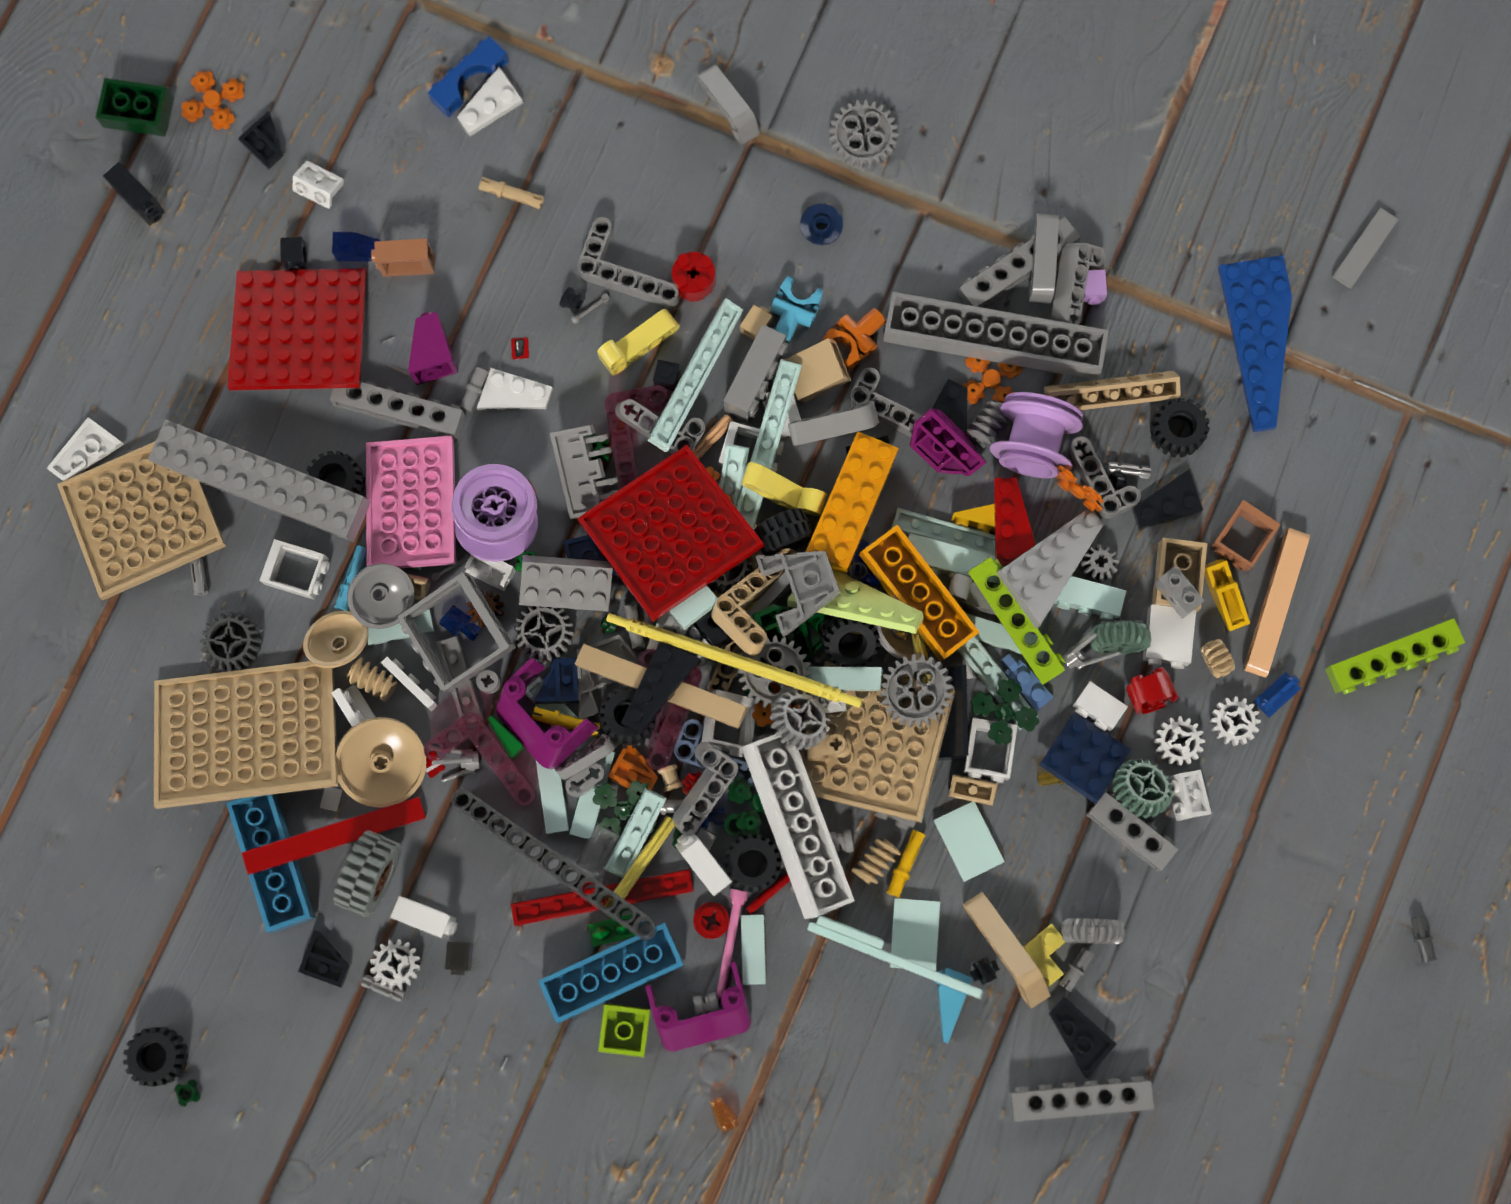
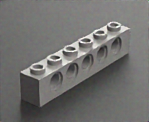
M1066 217L1059 220L1057 258L1061 256L1062 248L1066 243H1079L1080 235ZM1034 234L1027 243L1021 242L1015 246L1013 252L1009 255L1003 254L995 261L996 264L990 268L985 266L977 273L978 276L973 279L968 278L960 284L958 295L965 305L984 308L1032 276L1033 254L1030 250L1033 249ZM1020 261L1023 266L1016 267L1012 262ZM1003 273L1006 278L998 279L995 274ZM981 284L986 285L988 290L981 291L977 286Z
M371 381L361 382L360 388H333L330 397L331 403L336 407L441 436H453L455 440L459 438L465 419V414L460 406L455 404L442 405L440 401L433 398L424 400L419 398V395L411 392L402 394L399 393L398 389L389 386L384 389ZM362 391L360 397L352 398L354 392ZM376 397H383L379 404H373V400ZM403 402L401 409H393L396 403ZM424 408V412L421 415H414L416 409ZM438 414H445V418L442 421H435V417Z
M1144 1076L1130 1077L1129 1082H1121V1078L1107 1079L1106 1084H1098V1080L1084 1081V1086H1075V1082L1061 1083V1088H1052V1084L1038 1085V1090H1029L1028 1086L1015 1087V1092H1009L1012 1121L1014 1122L1154 1109L1151 1081L1144 1080ZM1129 1087L1133 1092V1096L1130 1100L1125 1101L1122 1098V1091ZM1102 1090H1107L1110 1094L1109 1100L1105 1103L1099 1100V1093ZM1079 1092H1084L1087 1096L1086 1102L1082 1105H1078L1075 1100ZM1056 1094H1061L1064 1098V1102L1060 1107H1055L1052 1103V1098ZM1033 1096H1038L1041 1101L1037 1109H1032L1029 1106V1100Z

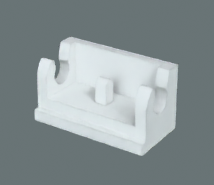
M470 555L465 565L466 573L503 592L506 591L516 572L513 566L503 561L491 562L479 559L473 555Z

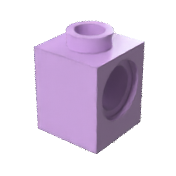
M1088 270L1083 302H1088L1090 305L1100 304L1107 296L1105 270Z

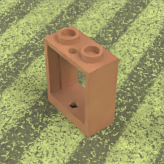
M427 238L376 241L375 249L371 250L372 262H375L376 269L380 270L383 277L434 274V253Z
M1243 500L1211 545V548L1214 549V553L1221 558L1226 557L1232 561L1235 568L1248 572L1254 566L1281 524ZM1239 515L1266 533L1249 560H1246L1221 543Z

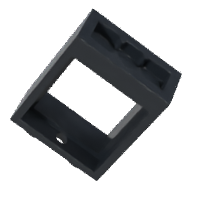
M119 161L103 175L114 191L149 226L162 218V215L165 213L163 208Z

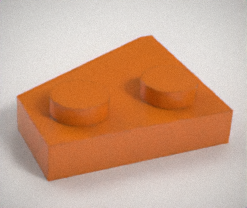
M627 745V749H622L608 775V779L626 788H630L631 782L635 780L640 783L645 782L648 784V789L652 791L658 781V776L649 767L647 761L640 755L637 749Z

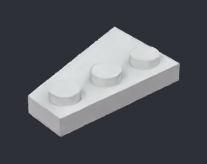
M498 67L457 118L467 134L472 136L521 105L523 101L500 67Z
M491 368L477 409H547L553 387Z
M88 417L49 464L47 469L65 481L79 475L124 444Z

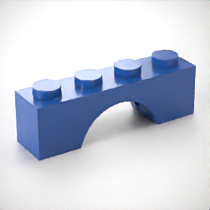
M490 36L485 40H481L470 54L462 57L460 63L455 68L449 69L443 79L435 82L427 92L430 101L449 118L463 105L461 88L466 79L478 73L493 75L498 67L502 69L509 63L507 53Z

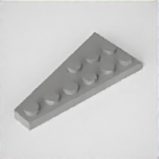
M1085 510L997 572V575L1035 628L1041 625L1104 525L1094 511Z

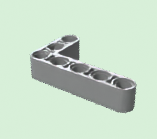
M605 217L595 219L577 266L580 277L587 282L666 308L675 307L679 303V291L675 284L604 261L613 237L612 225L609 219ZM601 227L608 228L604 233L598 232V229ZM594 246L601 248L598 252L590 251ZM589 265L593 267V269L589 272L583 271V268L585 266ZM607 272L614 274L609 279L603 277ZM626 279L634 280L631 285H625L623 282ZM649 285L654 287V290L651 292L643 290ZM668 292L675 294L671 299L665 298L664 295Z

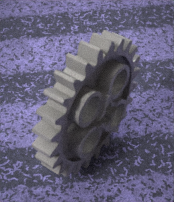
M856 100L855 107L848 103V110L841 107V115L835 113L834 119L836 121H831L832 128L829 129V135H831L829 143L833 144L832 151L838 150L837 158L844 156L843 163L845 164L850 160L851 167L859 163L860 169H862L865 163L868 168H871L872 162L879 166V159L887 161L886 154L892 155V148H896L897 144L894 140H898V134L895 133L898 130V125H893L895 118H889L890 111L883 113L884 106L882 105L877 109L875 101L871 106H868L867 100L864 101L863 105H860L859 101ZM859 117H861L863 120V129L865 136H867L866 144L869 151H865L864 149L863 134L860 133L861 124L858 119ZM874 120L877 124L869 125L867 121ZM854 124L856 127L854 129H849L846 127V125ZM879 140L881 144L874 145L871 141ZM856 143L860 147L857 149H853L850 147V145Z
M777 636L773 637L772 642L767 637L762 651L756 656H750L745 652L742 654L744 657L761 662L760 658H763L768 665L782 670L792 668L797 675L803 677L811 675L810 671L805 670L810 663L803 662L807 655H799L801 647L792 648L794 641H791L788 645L785 644L786 637H783L781 642H778ZM772 651L777 652L780 655V661L772 662L769 659V653ZM741 669L737 671L738 674L743 675L738 682L746 684L741 690L750 691L747 696L748 699L753 696L756 697L755 705L760 700L763 701V708L768 703H771L772 708L775 705V700L781 697L783 693L789 692L792 689L799 690L790 686L786 688L783 684L764 677L758 678L754 674ZM776 683L780 689L779 693L772 694L768 690V685Z
M912 654L911 661L904 656V663L902 664L896 660L897 668L889 667L891 675H883L887 683L880 684L886 689V691L880 693L882 697L887 698L881 702L884 706H889L885 711L888 714L893 713L891 718L895 721L900 718L899 723L901 725L908 721L910 728L914 726L915 722L919 728H922L924 721L928 726H931L930 719L932 718L939 722L937 715L940 713L945 716L946 713L943 708H951L947 699H954V696L948 693V691L954 690V686L948 684L953 680L951 676H946L949 671L946 668L941 669L943 664L940 661L934 664L935 659L933 657L926 661L924 654L921 655L919 660L915 654ZM914 672H918V674H917V686L921 689V691H918V693H917V694H918V701H919V704H920V710H919V711L916 710V708H917V702H918V701H917V696L913 693L914 691L917 690L916 681H915V678H914ZM927 674H932V680L927 684L923 683V677ZM909 676L910 682L905 686H901V679ZM929 696H933V704H931L930 706H925V699ZM905 699H911V705L908 708H902V702Z

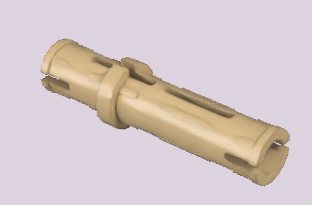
M482 177V181H480L479 190L497 195V198L502 199L504 197L539 210L542 208L544 196L506 185V182L503 181L497 182Z

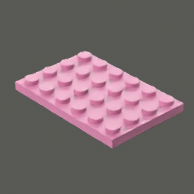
M453 436L366 443V498L371 501L366 513L367 567L378 563L391 564L400 569L456 564L455 521L451 512V501L455 491Z

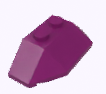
M931 408L914 422L909 445L937 472L971 476L987 463L969 437L941 410Z

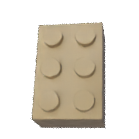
M1162 538L1158 543L1154 583L1174 566H1177L1202 596L1207 543ZM1154 585L1152 605L1172 607ZM1201 605L1195 609L1196 613L1201 609Z

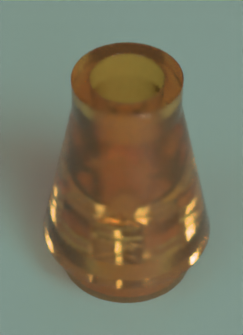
M721 1096L709 1103L717 1129H720L723 1134L739 1125L737 1122L738 1117L727 1106Z

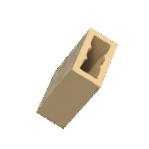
M828 338L785 359L786 361L802 365L794 392L795 399L806 403L851 381L837 343L832 339Z

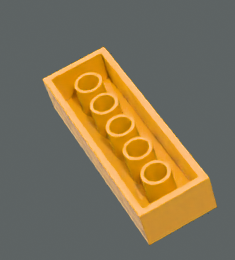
M859 431L857 432L806 552L825 551L832 569L847 574L897 457L898 447Z
M898 525L861 551L859 556L890 597L923 612V621L917 632L940 662L980 633Z

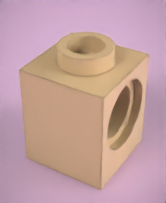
M753 305L740 324V333L754 341L762 324L767 327L771 325L772 315H770V311L765 307Z

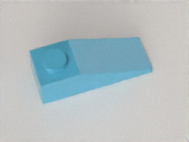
M945 968L944 972L939 971V973L967 984H971L973 979L949 968ZM935 982L939 985L937 993L942 1042L949 1043L967 994Z

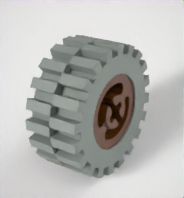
M370 830L365 831L363 836H360L358 839V843L352 848V853L349 854L346 865L343 866L342 874L337 881L338 886L334 892V904L362 917L369 918L375 912V908L379 906L380 900L385 896L386 889L389 888L391 878L394 876L395 868L399 863L398 859L402 849L401 844Z

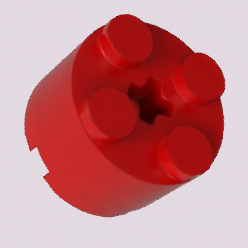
M688 252L680 254L674 262L672 280L683 299L692 302L701 301L713 292L716 276L710 257L699 252Z
M1164 667L1153 670L1151 675L1146 677L1143 675L1130 679L1131 683L1126 688L1137 715L1140 712L1148 714L1166 707V701L1171 700V703L1179 698L1168 672L1164 670Z

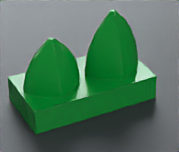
M632 914L621 916V919L629 920ZM613 919L589 924L593 947L636 936Z

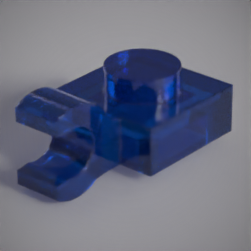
M454 605L440 619L439 624L455 636L463 633L470 640L474 641L479 635L477 632L480 628L470 623L471 617Z

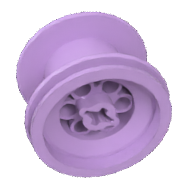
M1030 392L1008 394L1005 397L1004 403L1000 406V410L1005 417L1013 421L1009 441L995 442L990 446L991 453L999 459L1000 464L1013 472L1036 478L1056 477L1059 473L1057 465H1061L1069 471L1072 470L1071 462L1059 454L1063 434L1076 433L1083 428L1081 422L1083 419L1082 412L1068 402L1043 394Z
M487 464L469 471L458 482L451 501V512L455 521V534L461 546L474 557L491 562L512 559L527 550L537 534L538 516L536 512L537 498L535 491L524 475L516 469L501 464ZM511 511L514 515L508 516L507 513ZM486 519L487 522L482 524L480 523V520ZM499 522H501V523L504 524V525L498 526V527L495 526V524H496V523H499Z

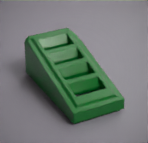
M490 716L488 720L508 756L514 761L526 748L494 716Z

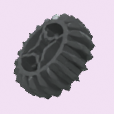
M229 612L228 618L224 613H221V620L212 617L214 624H206L209 631H202V635L206 636V639L200 640L201 644L206 645L201 649L203 653H208L205 659L211 661L213 667L218 666L221 671H224L226 667L228 671H233L234 666L237 670H242V663L247 667L250 666L248 659L256 660L253 652H260L256 645L262 643V640L256 638L261 634L259 630H255L257 624L254 622L250 623L251 618L248 616L243 619L242 613H238L235 617V613ZM235 625L244 628L247 638L238 636ZM225 628L224 634L217 637L219 632ZM230 638H233L236 641H234V643H231V646L228 645V640H230ZM215 645L224 647L227 659L221 658L218 655ZM241 647H245L242 653L237 656V651Z

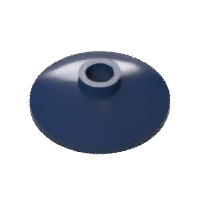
M815 204L803 213L800 220V229L803 236L809 242L816 245H828L836 241L841 235L843 219L839 211L833 206ZM822 224L826 228L824 230H819L818 226Z

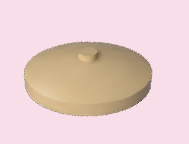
M377 717L356 724L342 737L336 750L338 782L352 799L371 807H388L405 801L418 789L426 772V753L421 739L408 725L392 718Z

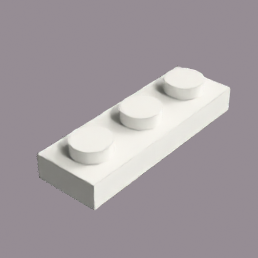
M386 657L381 662L431 712L438 706L433 701L436 697L427 688L424 691L417 685L420 681L411 673L407 676L402 671L404 666L396 658L391 661Z

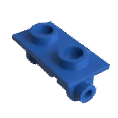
M1285 672L1253 702L1269 718L1302 689L1298 685L1299 680L1294 675L1291 677Z

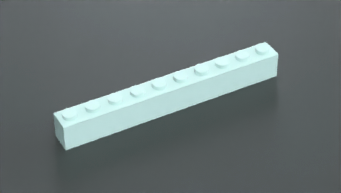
M909 534L908 539L936 575H940V573L946 574L951 579L953 574H962L971 578L968 570L988 557H991L992 560L995 559V556ZM995 575L987 579V585L992 588L997 587L1000 583L999 577ZM1071 576L1055 604L1061 609L1069 610L1074 608L1080 614L1088 616L1096 614L1100 615L1102 620L1113 621V619L1117 620L1120 617L1126 590Z

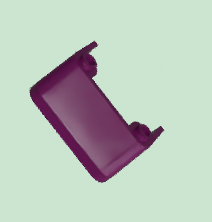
M531 658L506 681L496 705V714L542 767L555 769L599 727L586 718L571 733L562 726H553L546 733L539 728L518 704V701L526 693V686L546 668L543 664Z
M736 962L731 963L737 986L730 987L723 992L721 997L723 1009L679 1021L677 1013L672 1007H658L653 986H646L661 1043L666 1050L674 1052L744 1033L749 1029L751 1018Z

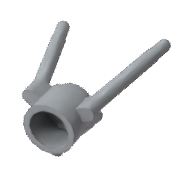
M1090 631L1074 646L1064 652L1062 658L1070 669L1076 666L1080 670L1087 665L1121 654V651L1111 652L1083 661L1085 654L1082 648L1097 637V633L1091 635Z
M438 746L427 747L431 751L464 754L460 755V758L432 761L433 765L461 763V768H466L463 771L442 778V782L453 780L466 774H474L475 769H480L478 751Z

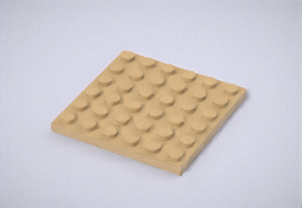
M155 442L57 484L97 593L102 601L226 547L201 482L160 467L148 460Z
M825 661L824 667H842V665L836 666L832 662ZM883 677L882 683H887V680ZM902 678L900 685L905 686L910 680ZM916 681L917 690L914 691L913 693L917 696V701H918V694H917V693H918V691H921V689L917 686V681ZM883 687L882 691H845L846 694L863 699L862 705L858 708L846 703L847 711L829 713L826 717L831 720L827 725L830 729L826 735L840 734L848 739L852 745L850 754L843 758L810 761L807 757V750L803 748L800 753L816 798L922 823L951 708H943L946 715L944 716L939 713L937 715L939 722L933 718L930 719L931 726H928L924 721L922 728H919L916 722L910 728L908 721L901 725L899 723L900 718L895 721L891 718L893 713L888 714L885 711L889 706H884L881 703L887 699L880 695L881 692L886 691ZM955 690L948 691V693L954 696ZM927 697L924 705L930 706L933 704L934 697ZM905 699L902 702V708H908L911 705V699ZM947 699V702H948L951 706H952L953 699ZM919 701L917 702V711L920 710ZM806 731V735L812 734V731Z

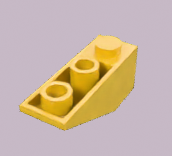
M994 504L954 512L951 521H955L956 525L968 527V525L977 527V530L982 532H995Z

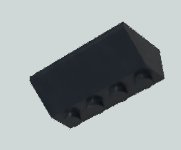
M966 665L944 667L949 671L946 676H951L953 679L948 684L954 686L955 694L938 761L965 760L968 757Z

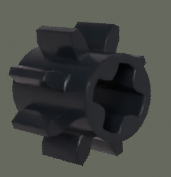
M985 957L972 964L974 970L970 971L974 982L980 980L981 984L984 985L996 979L995 972L1000 969L996 960L990 962L988 957Z

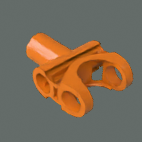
M875 308L869 311L857 323L846 314L825 334L821 342L829 338L836 341V343H844L850 348L849 358L844 362L848 371L857 366L877 348L878 345L870 336L883 326L886 320ZM858 349H859L865 356H863L862 354L859 355Z

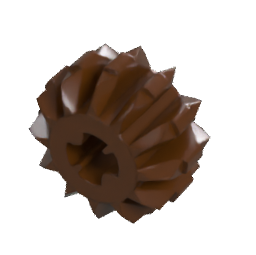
M480 590L496 617L497 615L503 616L504 611L500 610V608L504 607V603L498 602L500 596L498 594L493 596L491 590H488L485 596L484 592ZM467 602V606L472 608L467 611L468 616H473L471 622H478V626L482 628L485 623L473 604Z

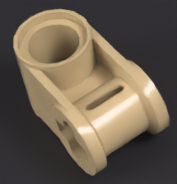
M829 734L816 747L812 746V748L807 750V757L810 761L843 758L850 754L852 745L848 739L840 734Z

